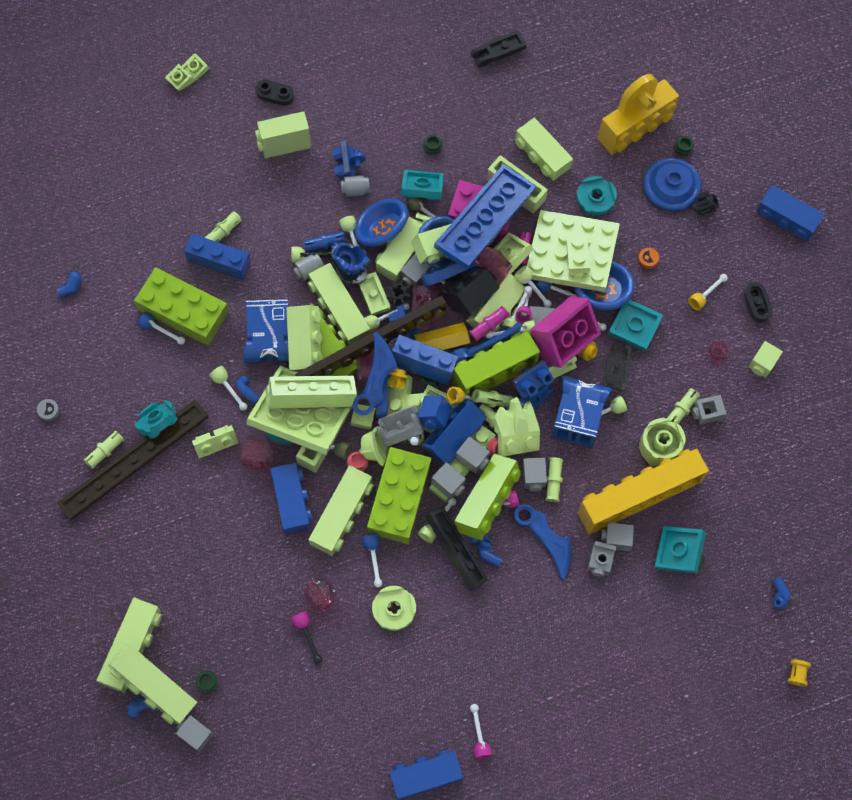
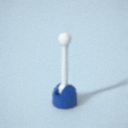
M538 281L536 285L540 292L552 289L567 296L577 297L576 294L553 286L549 282Z
M145 311L141 315L137 326L146 330L155 328L177 340L178 344L182 345L185 343L184 337H178L156 325L155 318Z
M379 534L367 535L362 537L364 548L371 551L375 574L374 585L375 587H381L382 580L379 578L375 550L380 545Z

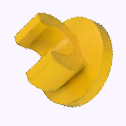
M592 341L577 355L583 357L586 361L595 358L598 351L596 343Z
M395 369L393 372H390L389 375L392 376L388 380V386L392 388L396 386V388L403 390L405 387L404 379H409V376L405 375L406 371Z

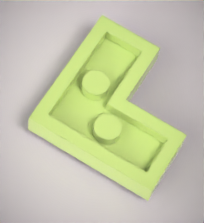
M409 376V379H404L405 387L403 390L396 388V386L395 388L389 387L387 415L413 405H417L420 411L424 396L429 395L427 393L411 394L413 378Z

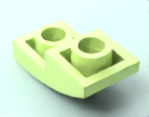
M194 53L182 66L178 64L165 78L178 91H181L199 79L210 68Z

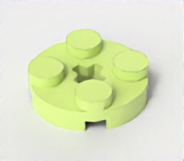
M388 586L383 588L375 597L372 604V613L375 621L381 628L398 631L412 623L416 614V602L413 595L402 587ZM391 603H395L396 606H400L401 608L397 610L396 614H393L392 611H388V608L391 607Z

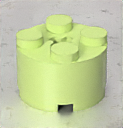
M659 418L653 420L648 424L639 442L641 455L651 466H660L659 463L667 458L673 460L678 457V454L684 448L686 441L685 433L680 425L669 421V419Z

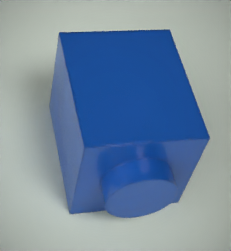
M443 395L424 396L418 418L427 429L446 428L452 407Z

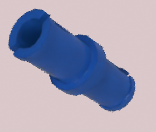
M343 231L330 235L321 234V237L304 240L306 252L323 248L328 250V247L333 246L334 243H346Z

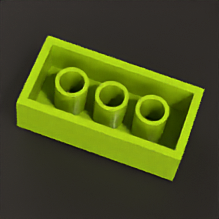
M156 267L134 299L138 311L142 313L148 312L156 320L207 346L210 345L229 314L227 303Z
M528 331L522 334L521 332L516 333L510 340L504 343L502 341L498 342L492 349L486 352H478L474 355L473 359L469 361L462 360L457 363L453 371L452 383L455 387L463 389L465 395L472 396L475 389L489 391L515 378L517 374L521 373L522 369L526 368L529 370L533 365L537 364L540 351Z
M390 447L367 525V534H379V537L409 545L429 474L431 457Z

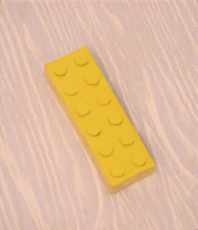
M686 449L680 452L678 457L673 460L667 458L661 461L658 467H647L636 477L630 475L624 478L619 485L614 486V484L603 488V492L597 495L591 493L585 496L577 513L589 535L605 528L608 522L616 523L700 484L708 474L709 469L698 449L692 451Z

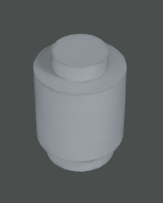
M364 176L344 177V181H341V193H345L346 197L365 196V194L370 193L369 178H364Z
M311 254L294 263L295 268H293V272L298 280L306 281L309 279V273L323 267L324 264L318 254L314 256Z

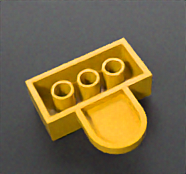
M652 74L640 77L625 90L618 109L602 119L597 139L611 155L624 151L628 144L638 142L645 133L653 132L662 122L667 123L673 118L679 95L665 79L658 83Z

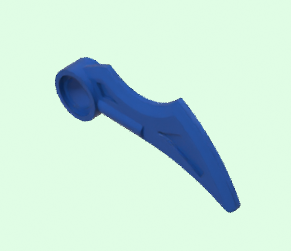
M518 322L496 337L470 349L460 348L453 351L451 354L458 356L456 364L462 360L469 361L473 359L475 354L492 349L498 342L502 341L504 343L510 340L514 334L520 332L522 324Z
M377 332L374 333L373 363L364 392L358 395L353 402V409L359 415L369 414L384 399L382 393L384 379L390 372L398 368L389 346ZM362 398L367 399L370 404L369 408L365 411L358 407V401Z
M527 504L518 506L513 514L515 524L520 527H529L550 553L561 580H564L571 558L570 538L555 534L548 526L545 514L534 510ZM520 511H527L530 514V519L528 521L520 520L518 516Z

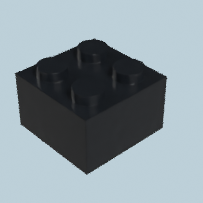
M473 267L458 273L454 279L447 281L439 293L452 311L472 314L500 287L487 268Z

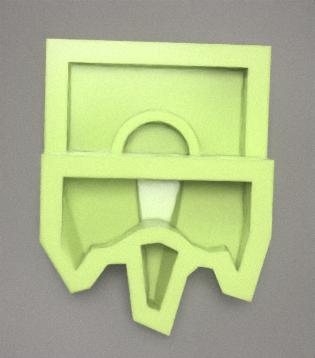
M515 397L510 400L509 411H506L504 407H500L495 415L494 431L498 434V454L500 456L539 450L540 429L530 401L526 402L522 408L519 399Z

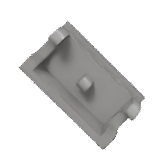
M417 405L378 419L380 427H377V431L384 442L385 448L424 432L425 426L418 418L419 409Z

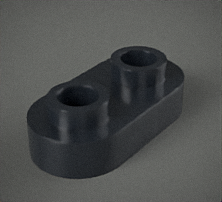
M261 80L256 85V94L261 100L283 106L291 104L294 100V91L289 85L271 80Z
M758 282L748 284L744 291V297L750 314L755 321L765 322L773 312L766 289ZM751 293H755L757 297L752 296ZM757 311H762L764 315L758 314Z

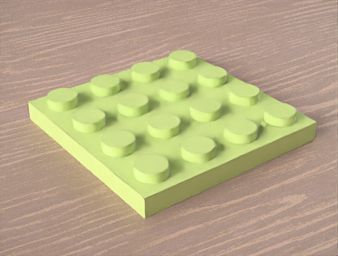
M540 210L532 242L534 250L530 253L527 263L528 268L532 272V280L606 292L620 223ZM587 235L590 273L569 274L566 236Z
M279 366L273 377L295 376L298 372ZM265 389L247 418V425L327 455L353 404L351 407L268 409Z

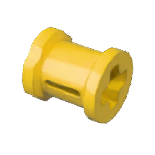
M791 660V677L788 678L787 682L792 685L806 687L808 684L806 681L807 671L811 664L802 660Z

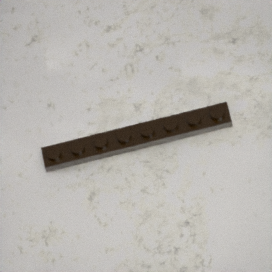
M440 296L299 371L295 376H331L335 370L351 365L354 360L360 357L368 356L374 350L375 332L388 345L391 340L399 335L405 336L408 331L415 327H422L430 319L441 317L446 311V301Z
M194 400L176 413L177 421L160 431L157 437L149 438L148 435L58 501V506L69 520L72 521L208 419V414L198 402Z

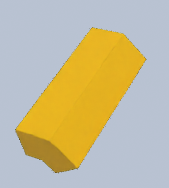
M464 322L414 335L416 341L440 350L470 343Z

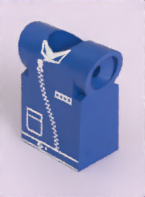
M288 299L246 301L247 342L243 363H261L267 360L289 362Z
M562 376L561 403L552 438L593 448L602 410L613 388L598 384H586L578 379Z

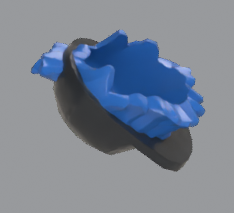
M345 242L334 243L331 246L333 249L331 252V264L340 279L350 285L365 282L367 278L365 266L370 263V259L366 256V251L364 249L361 250L359 244L354 246Z

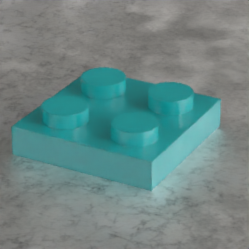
M404 170L401 196L441 200L443 173Z
M629 300L628 303L621 307L608 335L646 352L663 315Z
M664 526L655 568L658 570L697 574L706 532L702 529Z

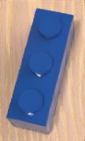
M771 185L756 211L763 218L774 221L779 227L788 229L795 233L798 238L809 241L825 215L774 185Z
M195 234L191 235L184 250L188 262L243 281L251 265L249 253Z
M402 335L398 336L392 351L397 367L445 385L449 383L458 358L456 355Z
M465 399L462 403L456 404L452 408L446 428L435 429L421 446L437 462L442 464L447 462L449 464L455 459L456 452L468 437H471L475 431L482 427L487 417L472 401Z
M296 463L271 468L284 534L310 529L309 522H313L311 510H306L304 502H308L306 489H301L300 482L304 481L302 469L297 470Z
M444 750L436 753V758L428 760V757L425 756L414 760L415 764L406 766V763L394 766V771L390 772V777L397 800L462 781L463 775L456 753Z

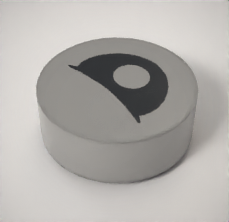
M52 399L42 400L37 406V413L44 421H52L59 415V406Z

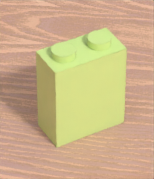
M304 111L257 122L258 130H255L259 152L263 151L265 158L311 148L309 127Z

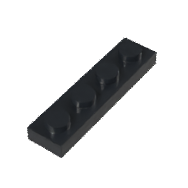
M442 506L426 515V520L469 590L471 591L487 582L488 578L445 508Z

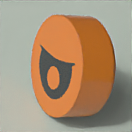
M644 248L638 256L639 264L645 269L654 268L659 261V254L653 248Z

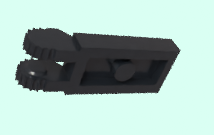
M516 30L473 49L471 55L473 58H476L486 52V56L476 61L478 67H483L490 62H495L525 50L527 44L519 30Z

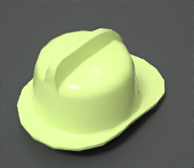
M375 427L373 431L362 436L359 452L367 460L378 461L383 466L389 453V446L385 448L377 427Z

